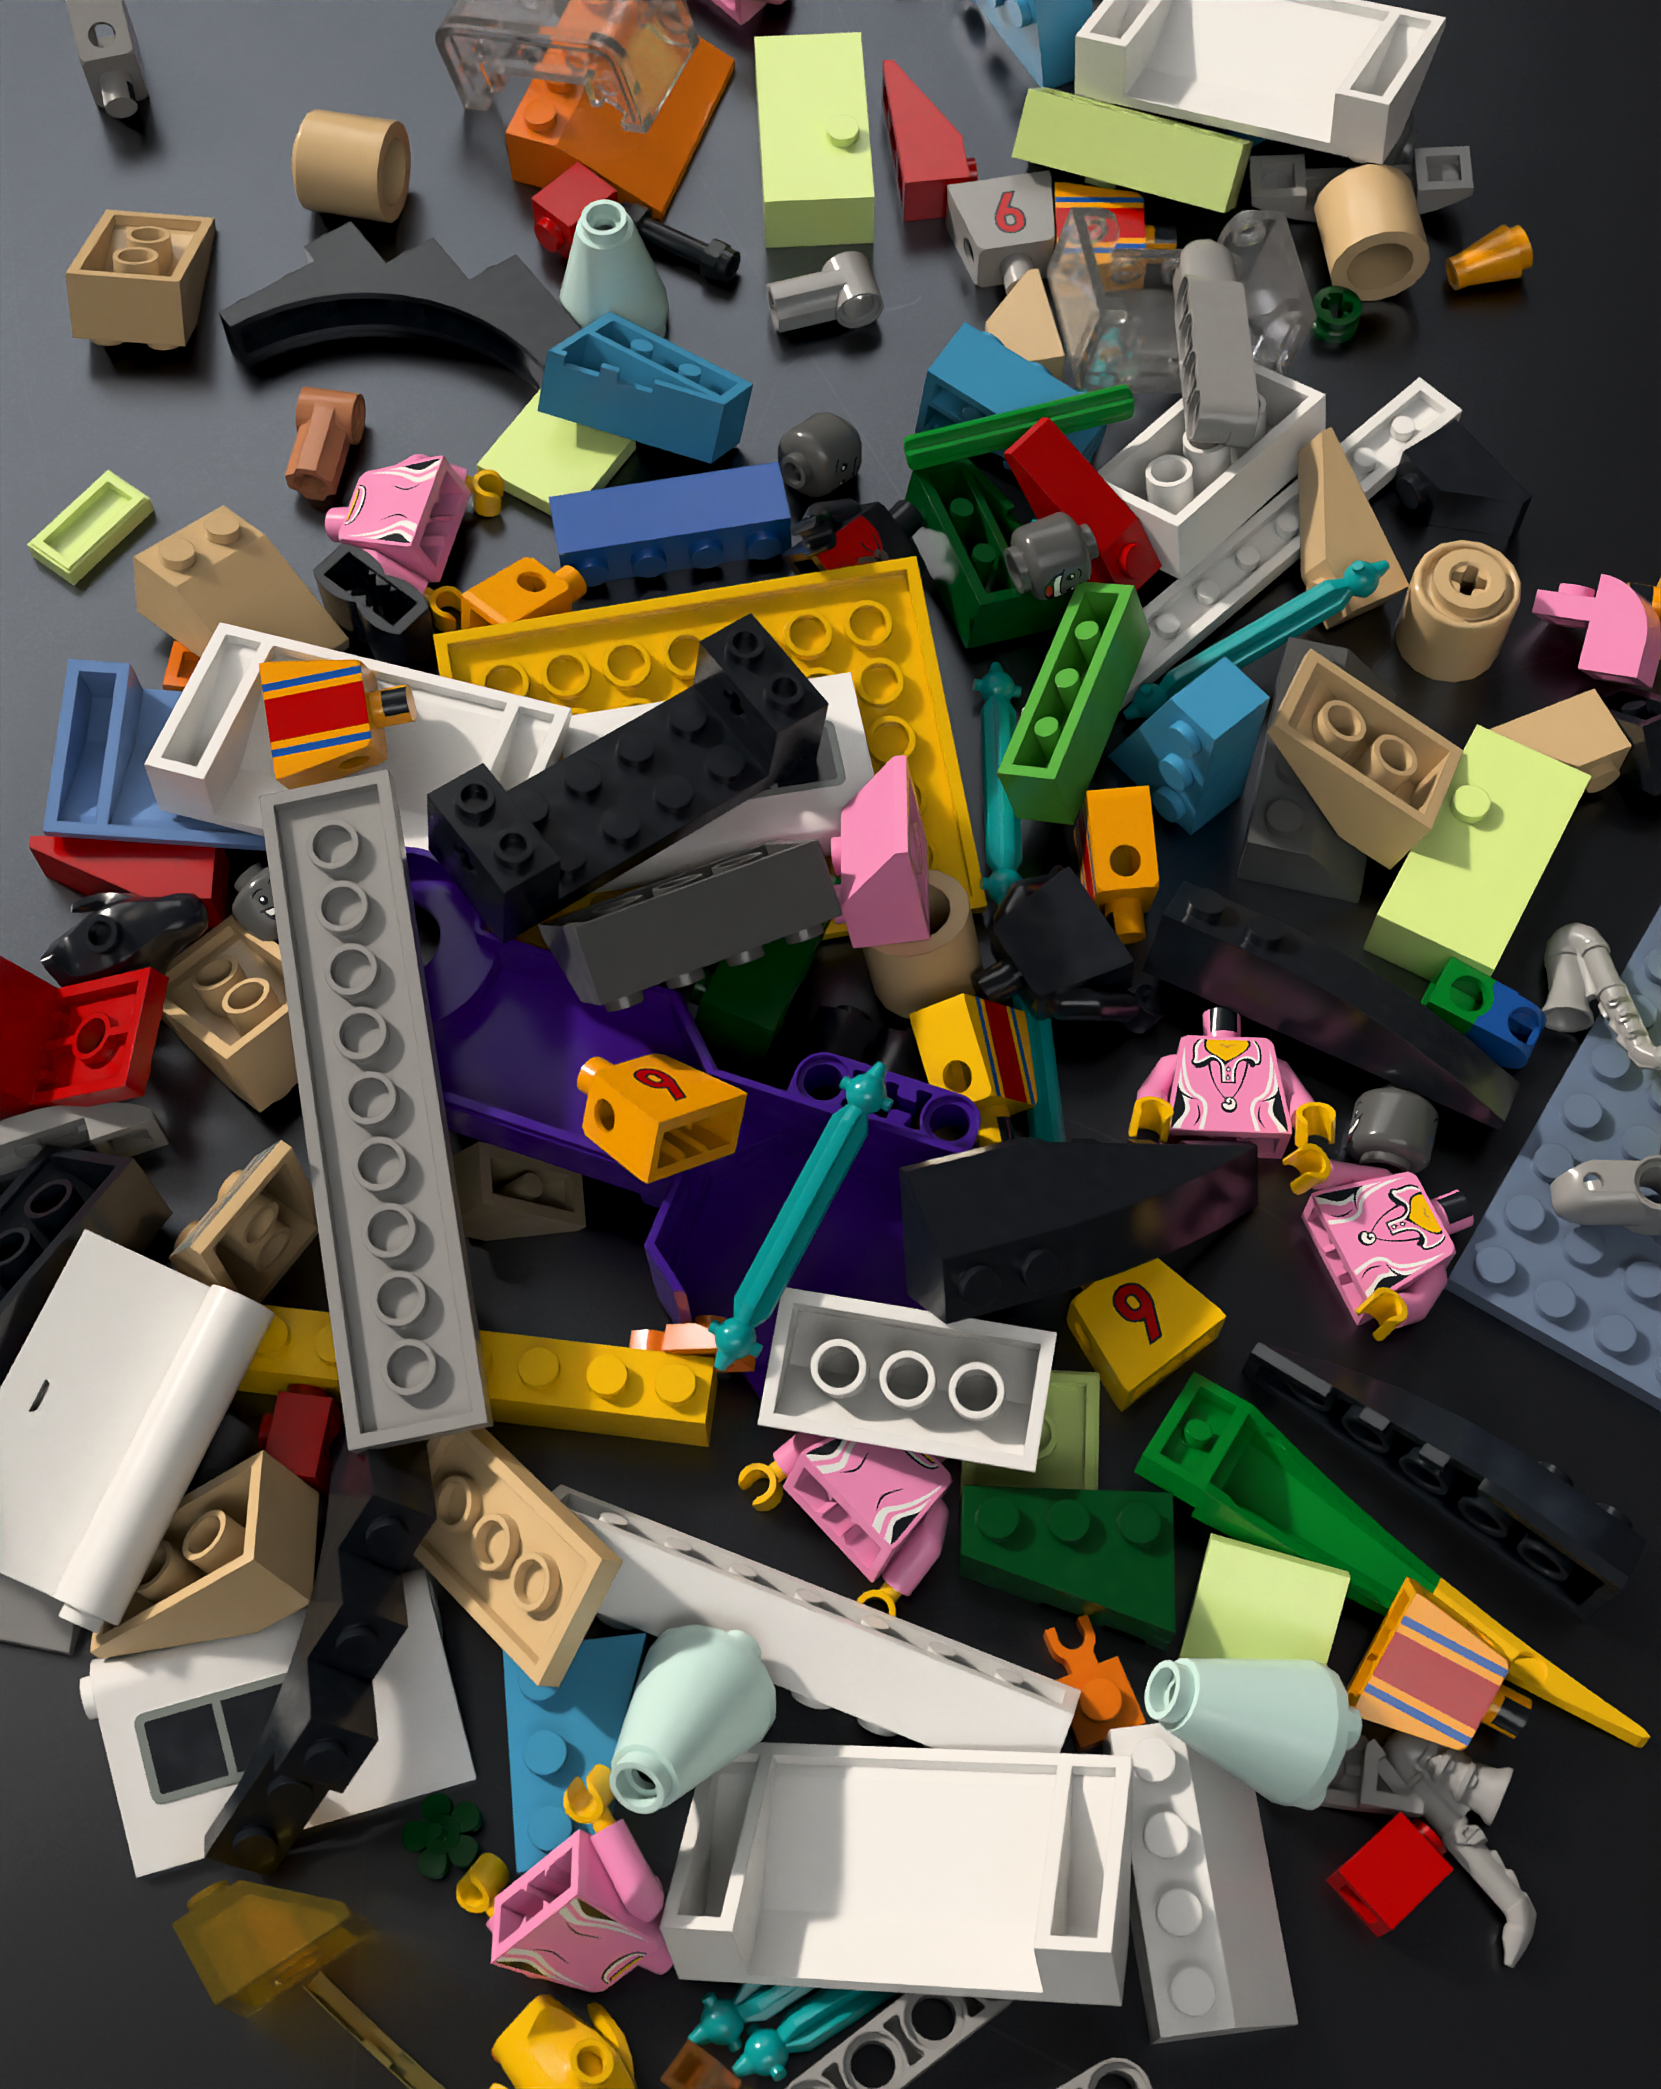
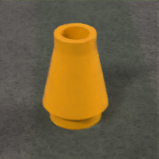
M1501 225L1457 255L1446 258L1445 271L1448 281L1454 290L1472 285L1516 279L1521 277L1523 270L1532 267L1533 252L1529 238L1520 225L1510 228L1506 225Z

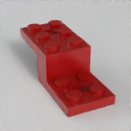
M0 955V1121L33 1110L57 1105L92 1107L143 1097L151 1072V1062L159 1024L163 1016V1005L169 977L152 967L57 988Z

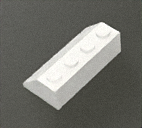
M786 1287L779 1302L758 1425L1035 1473L1057 1333L973 1318L946 1325L932 1313L925 1310Z
M1160 1723L1110 1729L1102 1743L1103 1755L1132 1756L1134 1763L1129 1915L1150 2044L1298 2025L1255 1790L1169 1733Z

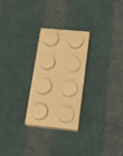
M485 1428L430 1439L427 1444L437 1519L413 1555L537 1686L559 1687L623 1560Z

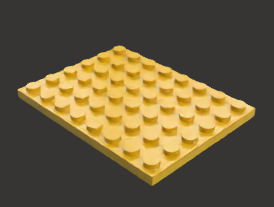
M916 556L433 634L440 676L571 708L572 715L666 701L688 689L694 684L699 642L752 613L807 679L851 672L874 776L892 757L907 756L928 842V870H937L955 878L968 894L972 914L985 912L987 908L985 891L980 889L981 872ZM563 752L561 753L560 761L564 759ZM832 855L824 856L829 874L841 879V875L837 876L835 874ZM643 886L588 894L543 922ZM832 919L822 940L849 936L846 923L836 924L835 920ZM538 925L514 938V940L550 951L542 938Z

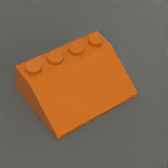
M573 0L505 131L512 180L545 188L579 161L617 190L619 204L623 201H628L632 204L635 202L652 210V218L662 220L734 71L735 59L645 0Z

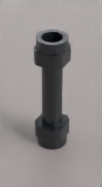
M623 201L620 204L633 220L642 241L646 240L699 264L701 275L716 282L720 280L729 283L736 275L741 261V254L739 251L732 249L731 245L716 238L710 244H707L652 219V210L635 202L632 204L628 201Z

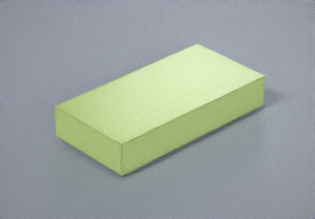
M107 470L30 541L27 546L35 559L72 585H75L154 511L149 497Z

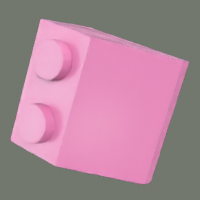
M894 756L841 809V836L831 838V855L834 871L837 876L841 875V884L833 886L842 916L836 917L834 920L836 924L846 923L853 949L930 939L928 842L907 756Z

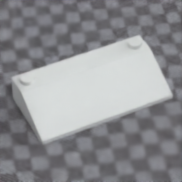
M1103 0L1075 36V95L1112 105H1122L1349 157L1352 161L1358 163L1382 165L1403 132L1444 31L1446 17L1364 0Z
M220 622L144 766L159 810L264 836L259 796L288 789L275 779L259 663L359 660L375 675L378 690L405 684L410 686L416 705L417 719L415 722L385 727L388 758L383 763L343 778L389 769L395 778L405 846L429 850L427 794L482 763L487 766L506 791L560 761L572 717L571 708Z
M759 1742L695 1788L660 1923V1930L679 1979L1122 2006L1129 1941L1133 1757Z

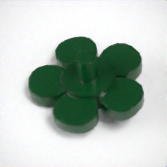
M434 1793L426 1797L421 1804V1813L428 1823L426 1824L419 1820L408 1822L402 1831L401 1841L407 1851L416 1854L421 1853L418 1858L417 1868L423 1876L430 1879H440L449 1871L450 1860L454 1865L463 1869L469 1868L475 1863L481 1852L480 1844L476 1839L468 1835L479 1829L483 1818L479 1808L470 1801H462L453 1807L450 1797L443 1793Z

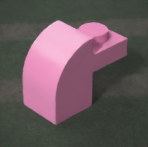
M1601 574L1596 597H1594L1596 592L1594 589L1568 583H1561L1558 592L1537 589L1532 609L1533 614L1551 625L1587 630L1578 665L1579 670L1597 680L1646 688L1653 687L1661 656V623L1656 611L1645 598L1623 581Z

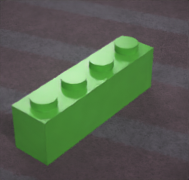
M1084 582L1076 586L997 771L1013 811L1019 819L1074 825L1086 791L1089 788L1151 635L1134 585Z

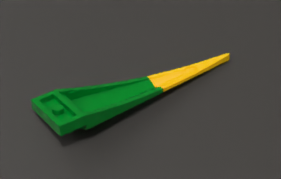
M1195 1371L1193 1372L1142 1454L1134 1470L1135 1473L1167 1492H1172L1174 1496L1195 1507L1191 1517L1238 1541L1348 1571L1350 1582L1346 1597L1384 1617L1408 1576L1433 1593L1502 1647L1511 1661L1510 1669L1505 1677L1506 1680L1635 1747L1642 1748L1650 1736L1644 1728L1537 1653L1440 1577L1338 1488L1254 1405Z

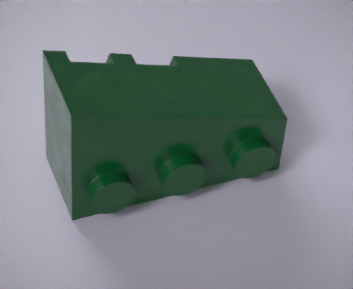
M968 458L913 470L905 501L914 505L924 520L923 526L913 535V540L925 561V565L965 648L969 649L1059 628L1074 590L1045 601L1036 600L1028 592L1023 594L1018 592L1006 566L1004 549L1011 547V538L1014 530L1023 526V524L1012 514L1015 506Z
M830 875L833 885L841 884V879ZM831 920L821 923L824 933L815 938L795 944H786L783 937L764 944L765 955L751 962L729 967L724 959L719 962L716 970L706 966L703 968L706 977L696 982L689 1002L699 1006L694 1022L717 1069L756 1082L758 1081L767 1052L774 1037L779 1036L786 1020L785 1014L800 983L802 984Z
M962 1485L958 1522V1575L1039 1605L1043 1602L1079 1616L1088 1615L1091 1624L1102 1628L1104 1625L1144 1639L1146 1640L1145 1644L1166 1651L1176 1633L1173 1493Z

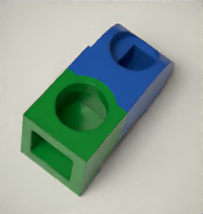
M1453 956L1431 980L1421 1000L1423 1005L1470 1039L1500 1067L1519 1069L1526 1066L1547 1022L1545 1013L1537 1005L1518 995L1519 992Z

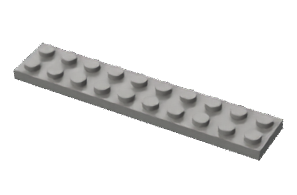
M389 769L259 796L348 1451L358 1454L367 1449H383L494 1426L395 778Z

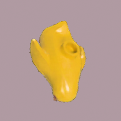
M540 1994L528 2004L500 2035L491 2051L493 2059L502 2065L515 2089L638 2088L634 2079L633 2060L625 2035L604 2007L596 2002L587 2005L593 2029L552 1995ZM493 2083L490 2089H508L497 2083Z

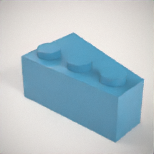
M973 0L1040 88L1054 89L1075 80V36L1093 14L1092 0Z
M608 312L547 351L537 411L712 464L740 443L753 383L612 312Z
M964 322L927 370L915 433L1062 399L1084 392H1077L1053 377L1051 372L1037 362H1029L1008 349L995 335L989 332H981L967 322ZM1107 425L1065 434V436L1085 459L1089 461L1102 443ZM1002 449V450L994 451V452H992V453L997 454V455L1002 456V457L1005 458V456L1003 455V453H1004L1007 449ZM1005 458L1003 467L1012 471Z
M1225 656L1171 697L1107 757L1138 786L1149 785L1150 796L1158 813L1169 822H1177L1191 836L1243 795L1270 697Z
M646 1633L583 1640L559 1687L537 1686L503 1650L516 1870L520 1877L579 1829L592 1836L596 1834L591 1823H579L566 1814L563 1807V1798L566 1789L576 1776L582 1779L588 1790L586 1777L595 1765L602 1764L611 1770L612 1758L637 1678L650 1648ZM614 1798L608 1806L612 1815L614 1811L616 1798Z

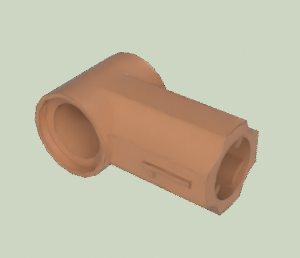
M304 386L301 389L296 406L297 437L285 473L288 488L294 489L305 498L324 501L328 495L336 494L350 444L358 445L363 436L366 418L363 394Z

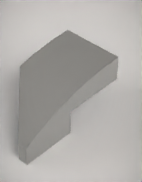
M1360 1735L1358 1742L1353 1748L1345 1751L1336 1776L1327 1786L1326 1796L1320 1805L1336 1809L1394 1816L1401 1811L1406 1817L1417 1818L1423 1815L1424 1802L1415 1791L1411 1792L1385 1758L1387 1754L1375 1739L1369 1742L1364 1735Z

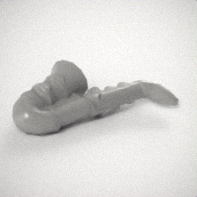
M1581 923L1566 924L1557 929L1548 940L1545 956L1543 957L1549 989L1545 1005L1541 1009L1547 1018L1545 1027L1558 1032H1579L1589 1029L1594 1024V1015L1590 1009V1001L1597 999L1601 1014L1609 1021V1027L1617 1035V1044L1628 1052V1057L1640 1069L1661 1071V1045L1656 1047L1653 1044L1626 984L1620 980L1609 954L1611 952L1609 944L1597 929Z
M1398 1730L1394 1731L1388 1736L1382 1747L1387 1754L1385 1758L1411 1792L1415 1791L1424 1802L1422 1817L1438 1833L1446 1849L1505 1914L1507 1923L1502 1934L1504 1964L1514 1968L1533 1937L1537 1913L1528 1894L1521 1891L1515 1872L1505 1868L1496 1850L1488 1849L1485 1845L1488 1840L1483 1831L1477 1825H1470L1468 1818L1465 1816L1467 1812L1473 1810L1482 1818L1485 1824L1490 1826L1511 1780L1514 1768L1509 1766L1497 1768L1477 1762L1462 1750H1455Z

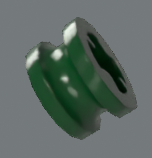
M1329 286L1320 290L1313 299L1308 319L1309 330L1316 338L1323 342L1333 344L1349 340L1356 333L1362 311L1361 299L1355 292L1341 286ZM1331 311L1338 312L1339 318H1333Z

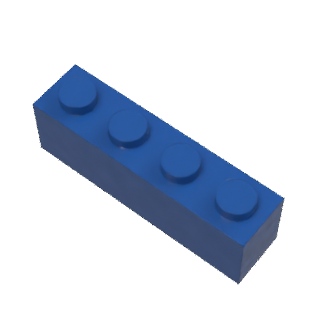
M779 461L549 497L560 568L564 565L575 568L584 578L587 587L598 586L606 581L638 576L650 578L664 572L695 567L707 569L721 563L746 559L765 560L778 554H784L792 547L791 531L789 530L791 515Z

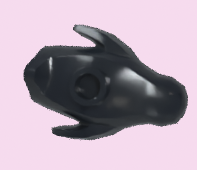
M103 892L87 896L74 902L71 906V912L93 913L52 942L47 951L42 955L41 963L61 987L152 967L165 975L169 964L187 943L200 938L209 928L208 912L203 901L194 893L144 897L133 893Z

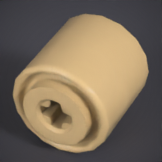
M315 109L306 114L296 135L291 159L295 191L302 207L311 212L392 223L398 219L406 201L411 173V150L404 124L397 120Z
M1366 164L1340 174L1332 179L1319 193L1314 211L1332 286L1350 289L1357 294L1361 301H1376L1402 292L1412 286L1425 273L1430 261L1429 247L1411 180L1401 169L1386 164Z
M1458 540L1443 543L1424 554L1414 570L1396 622L1395 641L1401 657L1415 671L1438 681L1455 683L1470 680L1488 670L1501 649L1520 603L1521 581L1515 566L1500 551L1483 543Z
M928 870L930 939L862 947L876 996L887 1010L902 1018L910 1019V1013L962 993L975 996L976 992L971 982V976L984 970L968 894L955 878L937 870Z

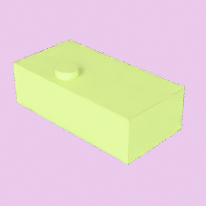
M861 32L754 37L766 248L874 243L875 193Z
M1047 87L1028 88L1012 157L1085 176L1084 182L1098 187L1116 189V185L1226 213L1236 206L1254 141Z
M1477 724L1464 748L1431 831L1409 852L1376 915L1363 949L1429 981L1436 976L1451 956L1491 977L1591 775Z

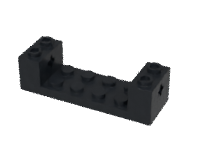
M749 613L699 642L693 686L506 791L487 766L482 763L428 793V849L504 945L815 761L818 755L829 703L753 614Z

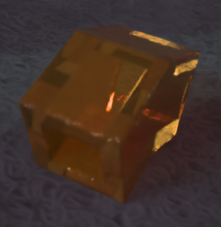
M690 2039L687 2040L660 2079L671 2089H740L743 2085V2082Z

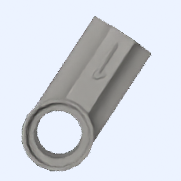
M856 251L835 255L827 261L820 272L766 284L771 319L775 330L779 331V333L836 319L844 327H863L876 320L884 308V302L868 259L864 254Z

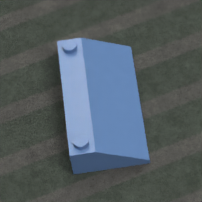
M68 659L43 826L45 836L266 851L264 836L159 810L144 763L183 691L143 689L131 663Z

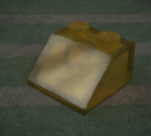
M222 1880L203 1889L187 1902L186 1906L189 1913L172 1923L214 2005L245 2018L375 1933L369 1920L344 1902L239 1880L231 1886L227 1880Z

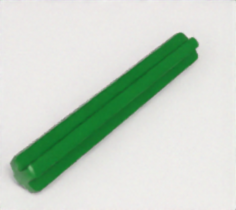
M1120 384L907 435L903 439L905 459L909 468L915 471L1007 449L1041 418H1050L1064 435L1128 420L1134 416V398L1129 385Z

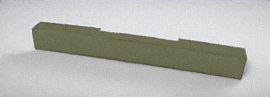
M321 1970L307 1987L302 1986L338 2023L409 2089H446L377 2026Z

